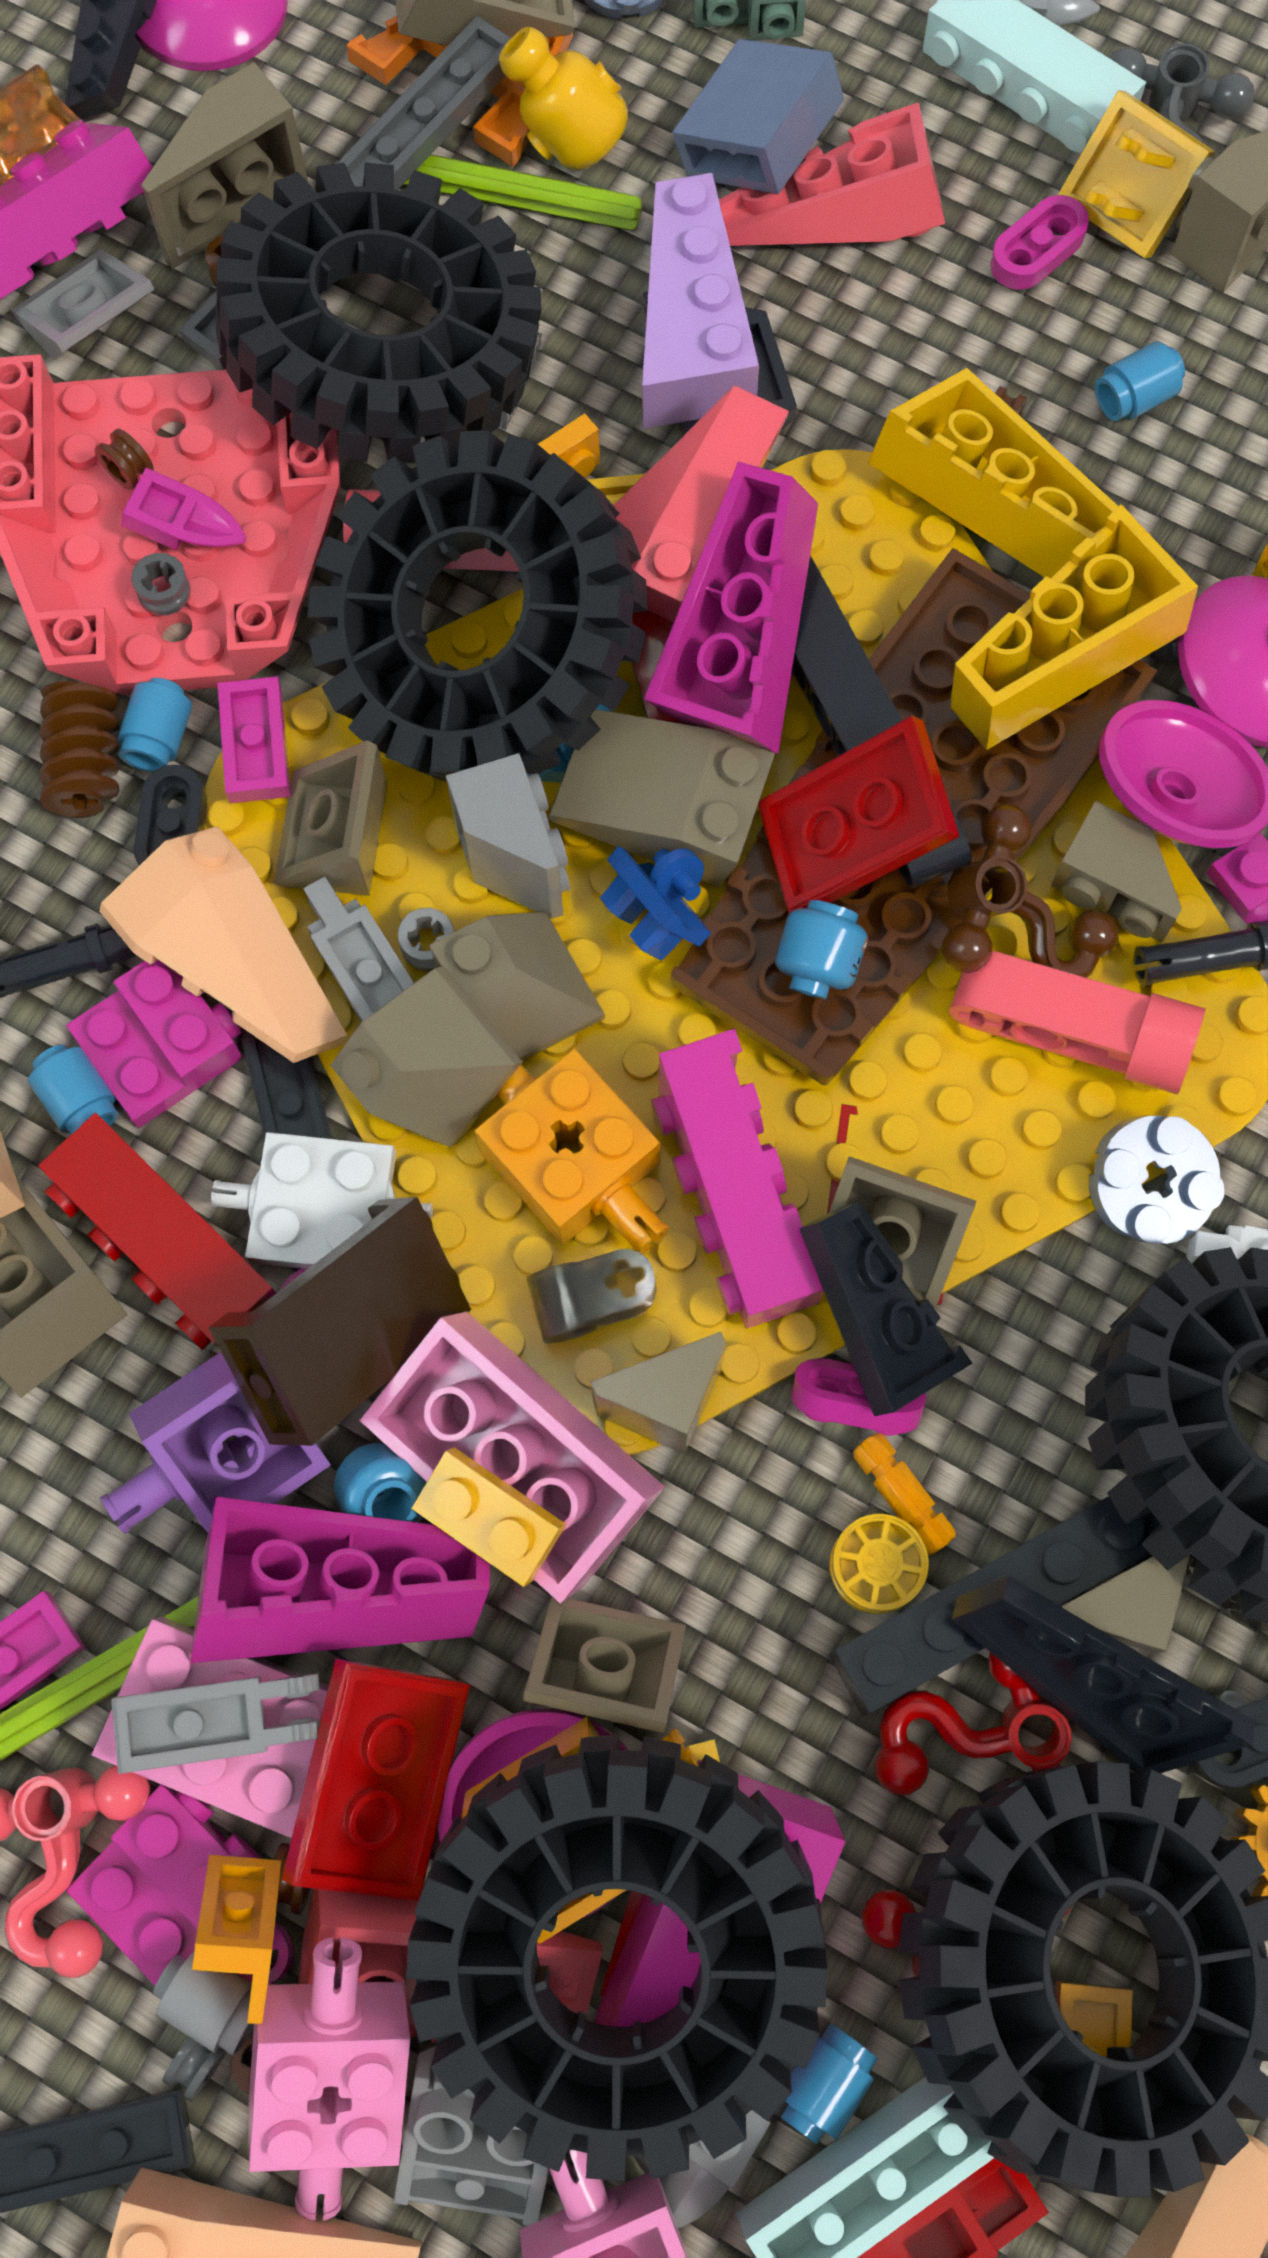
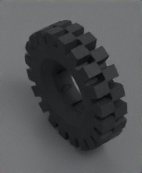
M365 162L363 186H354L345 163L317 166L315 190L299 172H296L274 182L273 200L258 192L241 207L240 224L233 221L230 222L221 241V258L217 257L216 335L220 355H227L226 371L240 393L253 389L252 408L272 425H275L292 413L290 437L315 449L319 448L332 428L340 430L337 456L364 462L368 460L372 437L383 438L387 461L396 457L403 463H415L413 446L420 443L422 436L426 441L442 436L453 446L459 448L460 431H490L492 433L500 426L502 411L511 415L523 396L525 382L529 380L542 311L541 288L534 287L536 269L526 249L514 251L516 234L499 215L481 223L484 203L461 188L443 205H440L439 198L442 179L417 170L413 171L405 191L394 189V165ZM357 274H381L405 281L420 290L430 300L431 306L437 310L438 316H432L428 325L410 333L399 335L374 334L359 330L341 321L330 312L326 301L321 299L319 295L323 291H327L332 283L342 278Z
M460 431L459 448L453 446L442 436H438L413 446L416 467L411 469L402 461L393 457L370 475L381 494L374 502L354 491L337 515L340 520L353 530L347 543L329 536L325 537L315 565L334 576L331 586H310L308 617L325 625L327 632L309 638L314 668L334 677L324 684L322 689L334 711L353 720L348 729L363 742L368 740L376 744L378 751L385 753L386 758L439 780L447 781L446 775L519 753L526 773L530 775L534 773L540 774L561 763L556 751L557 747L564 743L579 751L601 729L590 717L599 704L615 712L630 686L628 682L616 676L621 661L639 663L646 632L632 623L633 613L648 611L646 579L631 567V564L640 560L641 556L631 531L616 520V517L620 514L619 511L597 487L586 480L554 452L550 455L536 442L512 434H508L507 440L504 443L490 431ZM486 548L495 555L502 557L505 551H508L519 568L520 572L516 574V577L523 584L524 594L519 621L516 622V629L510 640L494 657L483 659V664L474 668L458 671V668L444 661L437 665L426 648L427 636L422 633L423 606L433 581L446 565L453 560L457 561L460 559V555L467 552Z
M1228 1247L1204 1251L1193 1263L1186 1258L1169 1268L1109 1326L1111 1330L1099 1341L1089 1365L1099 1373L1085 1386V1416L1105 1422L1088 1437L1096 1469H1126L1128 1473L1124 1479L1107 1492L1125 1524L1151 1512L1160 1522V1525L1142 1543L1144 1548L1167 1571L1191 1554L1197 1561L1188 1585L1190 1589L1218 1606L1241 1590V1616L1268 1623V1464L1253 1451L1242 1436L1235 1423L1229 1403V1381L1241 1371L1255 1372L1268 1376V1250L1251 1247L1237 1260L1232 1248Z
M617 1734L581 1738L577 1754L562 1757L555 1744L522 1758L518 1775L507 1781L499 1773L472 1797L466 1816L462 1820L458 1817L454 1819L436 1851L430 1872H428L414 1912L417 1916L408 1940L407 1978L416 1979V1986L410 2001V2009L419 2042L435 2039L437 2045L430 2067L451 2099L467 2089L475 2095L470 2120L500 2144L513 2127L516 2126L527 2133L523 2158L557 2172L560 2171L568 2149L587 2153L586 2178L624 2181L626 2156L645 2155L651 2179L689 2170V2145L702 2140L713 2159L719 2157L747 2139L746 2114L754 2110L763 2119L768 2121L792 2093L790 2068L792 2065H796L806 2069L820 2034L817 2010L818 2007H826L828 1974L824 1945L825 1938L820 1900L816 1899L813 1873L798 1839L793 1842L788 1841L785 1836L782 1815L759 1790L750 1797H747L739 1790L738 1773L707 1754H705L698 1767L680 1760L681 1744L644 1736L641 1751L620 1750L619 1736ZM608 1889L630 1890L650 1896L651 1903L658 1906L661 1902L679 1916L689 1929L687 1931L689 1952H699L701 1963L691 1988L682 1986L679 1991V2003L661 2017L644 2024L640 2020L633 2022V2026L615 2027L585 2019L586 2015L579 2011L575 2014L560 2002L548 1986L549 1967L539 1965L537 1940L543 1929L549 1932L554 1930L558 1911L574 1899L592 1892L594 1897L601 1896L603 1890Z
M1091 1762L1026 1772V1776L1005 1778L978 1793L982 1805L961 1807L947 1821L938 1834L949 1846L946 1852L924 1854L910 1888L926 1897L927 1902L924 1912L903 1913L898 1952L919 1956V1976L899 1979L904 2019L926 2020L929 2030V2037L912 2046L928 2083L951 2086L954 2093L944 2104L943 2108L967 2136L991 2140L987 2154L1018 2173L1040 2176L1041 2182L1115 2197H1151V2188L1176 2192L1205 2180L1200 2162L1225 2166L1250 2142L1236 2119L1265 2121L1268 2115V2076L1260 2070L1262 2061L1268 2062V1957L1264 1942L1268 1940V1896H1250L1247 1889L1251 1883L1265 1872V1869L1245 1839L1218 1840L1228 1819L1203 1796L1178 1799L1182 1783L1152 1769L1130 1772L1129 1764ZM1105 1892L1119 1898L1129 1907L1128 1912L1132 1916H1138L1154 1946L1159 1970L1158 1997L1153 2015H1150L1147 2020L1148 2026L1130 2047H1107L1106 2057L1088 2048L1082 2043L1083 2035L1069 2028L1058 2008L1052 1988L1054 1986L1053 1979L1050 1974L1053 1940L1057 1929H1061L1064 1924L1062 1918L1068 1909L1079 1898H1104Z

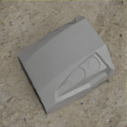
M436 2046L420 2052L393 2203L408 2205V2201L523 2219L524 2225H531L537 2222L549 2168L523 2158L527 2133L514 2126L500 2144L470 2120L475 2095L467 2089L451 2099L430 2066Z

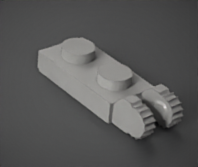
M318 1674L298 1675L261 1681V1677L257 1676L114 1697L111 1701L118 1774L264 1753L268 1750V1746L316 1739L321 1719L315 1720L312 1717L290 1720L286 1724L266 1727L263 1699L284 1696L291 1699L309 1696L312 1692L320 1690Z

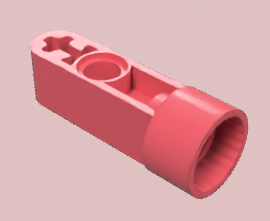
M992 951L990 960L980 970L972 973L962 972L949 1013L956 1021L970 1028L1126 1074L1124 1079L1178 1095L1192 1057L1206 1008L1152 993L1150 997Z

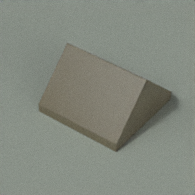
M366 740L293 771L290 785L291 797H288L274 883L283 887L303 889L325 876L335 892L370 896L387 789V781L376 744Z
M849 1156L829 1213L840 1207L860 1202L903 1263L902 1279L918 1301L928 1299L935 1309L975 1208L976 1200Z
M721 1331L591 1381L593 1400L598 1416L685 1454L722 1369L726 1343Z
M1150 1554L1060 1606L1144 1656L1165 1652L1168 1648L1190 1554L1168 1571Z

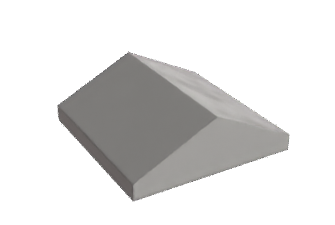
M100 249L11 309L17 321L54 360L154 290V287L148 278Z

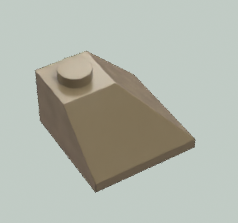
M546 912L485 916L430 944L435 968L443 966L522 1061L605 1019L603 1010Z
M441 966L434 968L364 1020L330 1066L369 1114L450 1147L456 1145L523 1061L448 971Z
M551 1597L523 1701L665 1733L686 1625L570 1598L560 1604L555 1598Z

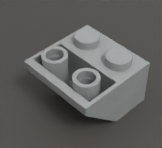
M518 753L446 775L456 830L474 883L536 912H546L551 919L562 916L561 893L570 890L565 866L568 865V859L558 829L550 830L545 810H548L549 807L539 774L534 773L527 776L522 759Z

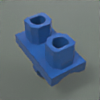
M619 845L608 857L607 861L618 873V876L601 895L600 899L610 912L631 925L645 908L649 911L629 935L643 952L662 961L682 939L700 947L712 933L682 898L684 897L687 901L696 899L701 892L698 884L702 879L704 866L703 862L692 850L681 848L670 852L668 849H661L654 856L656 865L650 862L637 864L627 850Z

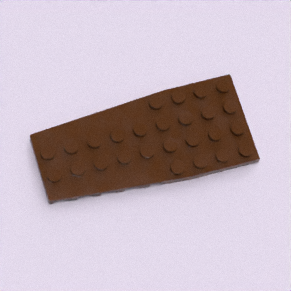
M952 548L869 658V661L902 721L912 715L924 721L950 807L958 819L970 847L971 863L983 860L987 848L981 836L982 820L991 809L1002 804L1021 808L1027 813L1032 825L1031 837L1026 845L1016 853L1011 854L1010 858L1018 863L1058 816L1099 758L1101 735L1111 718L1122 708L1140 700L1152 683L1157 670L1138 660L986 750L950 708L955 663L1008 612L1014 614L1030 599V594ZM823 729L816 739L815 748L805 764L799 766L790 783L837 757ZM763 825L757 834V841L741 867L737 866L727 882L726 891L710 917L706 916L703 921L712 933L700 947L692 944L679 967L675 966L671 972V984L675 989L821 1085H828L942 952L943 939L948 931L963 922V917L953 910L947 896L948 881L954 871L912 889L906 884L897 868L831 902V904L852 910L859 915L856 923L866 931L868 941L853 986L843 990L829 988L826 1000L789 989L792 977L781 972L775 964V956L789 913ZM983 876L981 887L987 899L992 893V888L989 880Z

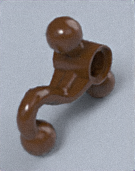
M1002 804L995 806L986 814L981 823V836L987 846L983 860L958 868L951 875L947 886L949 904L958 915L963 917V922L949 930L943 939V956L946 963L956 971L972 973L980 970L988 963L992 956L993 942L987 932L991 916L1010 912L1019 916L1025 923L1032 962L1087 978L1093 973L1099 959L1108 955L1118 943V927L1115 920L1106 912L1097 910L1083 912L1073 920L1069 927L1068 939L1073 951H1075L1072 959L1066 962L1059 959L1055 950L1053 914L1048 904L1027 891L1028 883L1025 872L1019 863L1010 858L1011 854L1023 848L1031 837V822L1027 813L1018 806ZM983 876L991 884L992 897L990 901L986 899L982 891Z

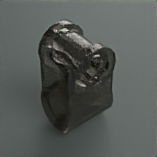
M619 1249L583 1261L551 1266L526 1278L542 1339L546 1344L575 1339L594 1332L600 1327L638 1317L647 1312L653 1305L657 1294L656 1279L651 1263L640 1252L631 1249ZM622 1271H629L633 1280L643 1279L635 1283L636 1295L624 1298L619 1288H613L618 1284L617 1274Z

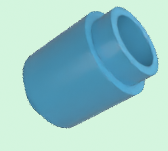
M1154 341L1106 367L1103 376L1095 382V396L1103 413L1112 421H1118L1122 418L1132 420L1178 395L1182 390L1183 378L1185 376V366L1182 357L1174 348L1168 347L1160 341Z
M151 678L149 682H140L134 686L117 737L121 745L119 757L125 763L139 770L152 773L176 759L192 710V703L184 695L182 687L164 678Z
M57 1045L44 1051L33 1061L32 1066L34 1070L28 1077V1083L62 1133L72 1134L95 1112L109 1126L118 1118L119 1113L113 1106L116 1099L114 1094L81 1047L67 1049L65 1045Z
M830 2023L822 2037H818L806 2069L796 2065L790 2073L792 2093L784 2101L788 2106L781 2118L816 2145L824 2132L837 2141L874 2081V2078L869 2073L878 2058L856 2040Z

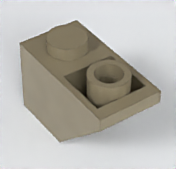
M1095 801L1065 854L1051 886L1060 890L1069 902L1080 908H1095L1106 912L1109 916L1118 920L1120 926L1127 932L1138 937H1152L1163 942L1182 908L1153 830Z

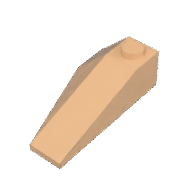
M218 826L164 841L101 902L99 912L134 954L150 965L156 960H160L183 976L181 986L192 994L199 997L202 993L206 992L233 1011V1022L291 1062L295 1063L345 1044L347 1034L253 866Z
M141 2167L121 2201L106 2258H418L422 2241L336 2218L323 2221V2215L317 2213L316 2221H310L301 2217L297 2213L296 2208Z

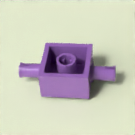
M220 1352L129 1413L141 1442L152 1456L150 1459L153 1464L111 1493L105 1494L100 1498L113 1521L118 1520L117 1526L124 1534L131 1531L132 1527L175 1498L180 1503L185 1501L208 1533L216 1497L275 1504L328 1468L330 1463L317 1443L313 1446L269 1445ZM236 1436L234 1440L228 1443L225 1442L228 1437Z

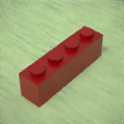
M96 1112L38 1165L53 1181L44 1192L71 1219L82 1210L97 1225L87 1235L114 1262L125 1253L140 1268L131 1279L158 1306L168 1297L184 1313L175 1324L202 1351L211 1342L218 1347L208 1328L228 1312L254 1311L276 1294L273 1287Z

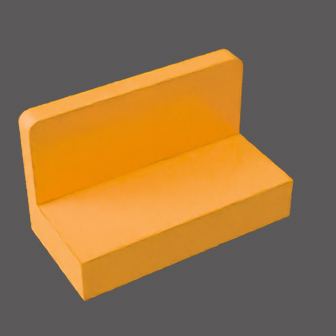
M209 1854L192 1970L252 1974L247 2023L262 2024L273 1947L281 1860Z

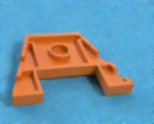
M397 15L385 21L386 30L367 41L363 34H361L346 45L349 62L384 85H387L421 50H425L437 58L447 47L399 34ZM573 32L571 35L546 37L549 52L555 56L560 52L567 51L573 38ZM505 75L490 91V93L500 99L473 126L474 143L511 167H514L518 163L527 143L528 137L526 134L530 130L523 122L520 114V100L525 87L522 83L514 82Z

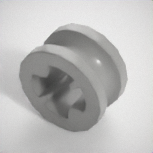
M419 908L410 912L401 921L398 929V941L405 960L411 966L423 971H432L435 968L431 951H423L421 943H418L415 947L411 944L420 940L419 931L422 929L432 928L434 936H437L440 932L444 935L435 939L436 942L453 933L454 928L449 917L440 910Z

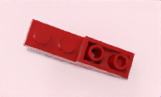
M993 2158L857 2258H996L999 2256L997 2253L999 2249L1049 2212L1026 2174L1018 2173Z

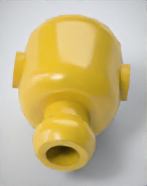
M527 26L522 28L505 44L499 55V64L502 72L514 82H520L525 87L520 100V114L523 122L530 130L526 135L533 146L546 160L549 161L554 156L566 168L574 171L588 169L598 163L617 144L627 126L628 109L626 102L619 93L622 89L619 83H616L609 75L601 61L595 65L580 52L570 50L553 56L549 52L546 37L542 32L533 27Z

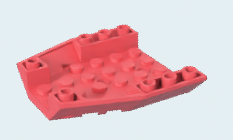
M41 354L0 357V554L47 670L91 685L107 688L121 695H131L137 683L149 682L151 678L170 680L182 687L183 690L218 688L217 683L248 680L288 652L316 567L315 564L341 489L339 456H337L338 430L332 428L318 449L290 437L292 413L275 425H272L252 408L253 389L240 393L226 369L53 383ZM180 422L185 425L181 433L175 437L164 438L157 435L158 430L166 423ZM115 429L124 430L146 451L153 463L154 471L204 493L223 506L242 528L247 537L246 542L228 547L197 546L181 542L176 551L122 527V512L134 489L128 490L122 487L107 473L98 461L94 448L100 443L109 445L111 443L110 434ZM141 474L138 475V477H137L138 481L140 480V478H141V476H142ZM153 553H167L176 557L182 563L191 587L190 598L186 605L178 612L170 615H155L148 612L140 604L131 581L132 571L137 562ZM164 576L152 581L153 586L157 587L158 592L168 590L171 587L170 583L165 581ZM186 623L192 626L191 633L182 641L168 642L162 639L164 631L172 624Z

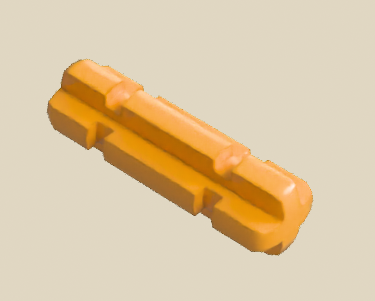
M879 1432L871 1435L855 1448L853 1452L854 1459L866 1475L872 1472L876 1478L873 1483L898 1518L906 1521L918 1532L926 1546L928 1555L937 1553L953 1541L956 1536L955 1529L942 1512L937 1515L932 1509L935 1502L905 1462L902 1460L898 1463L893 1457L896 1450L885 1435Z

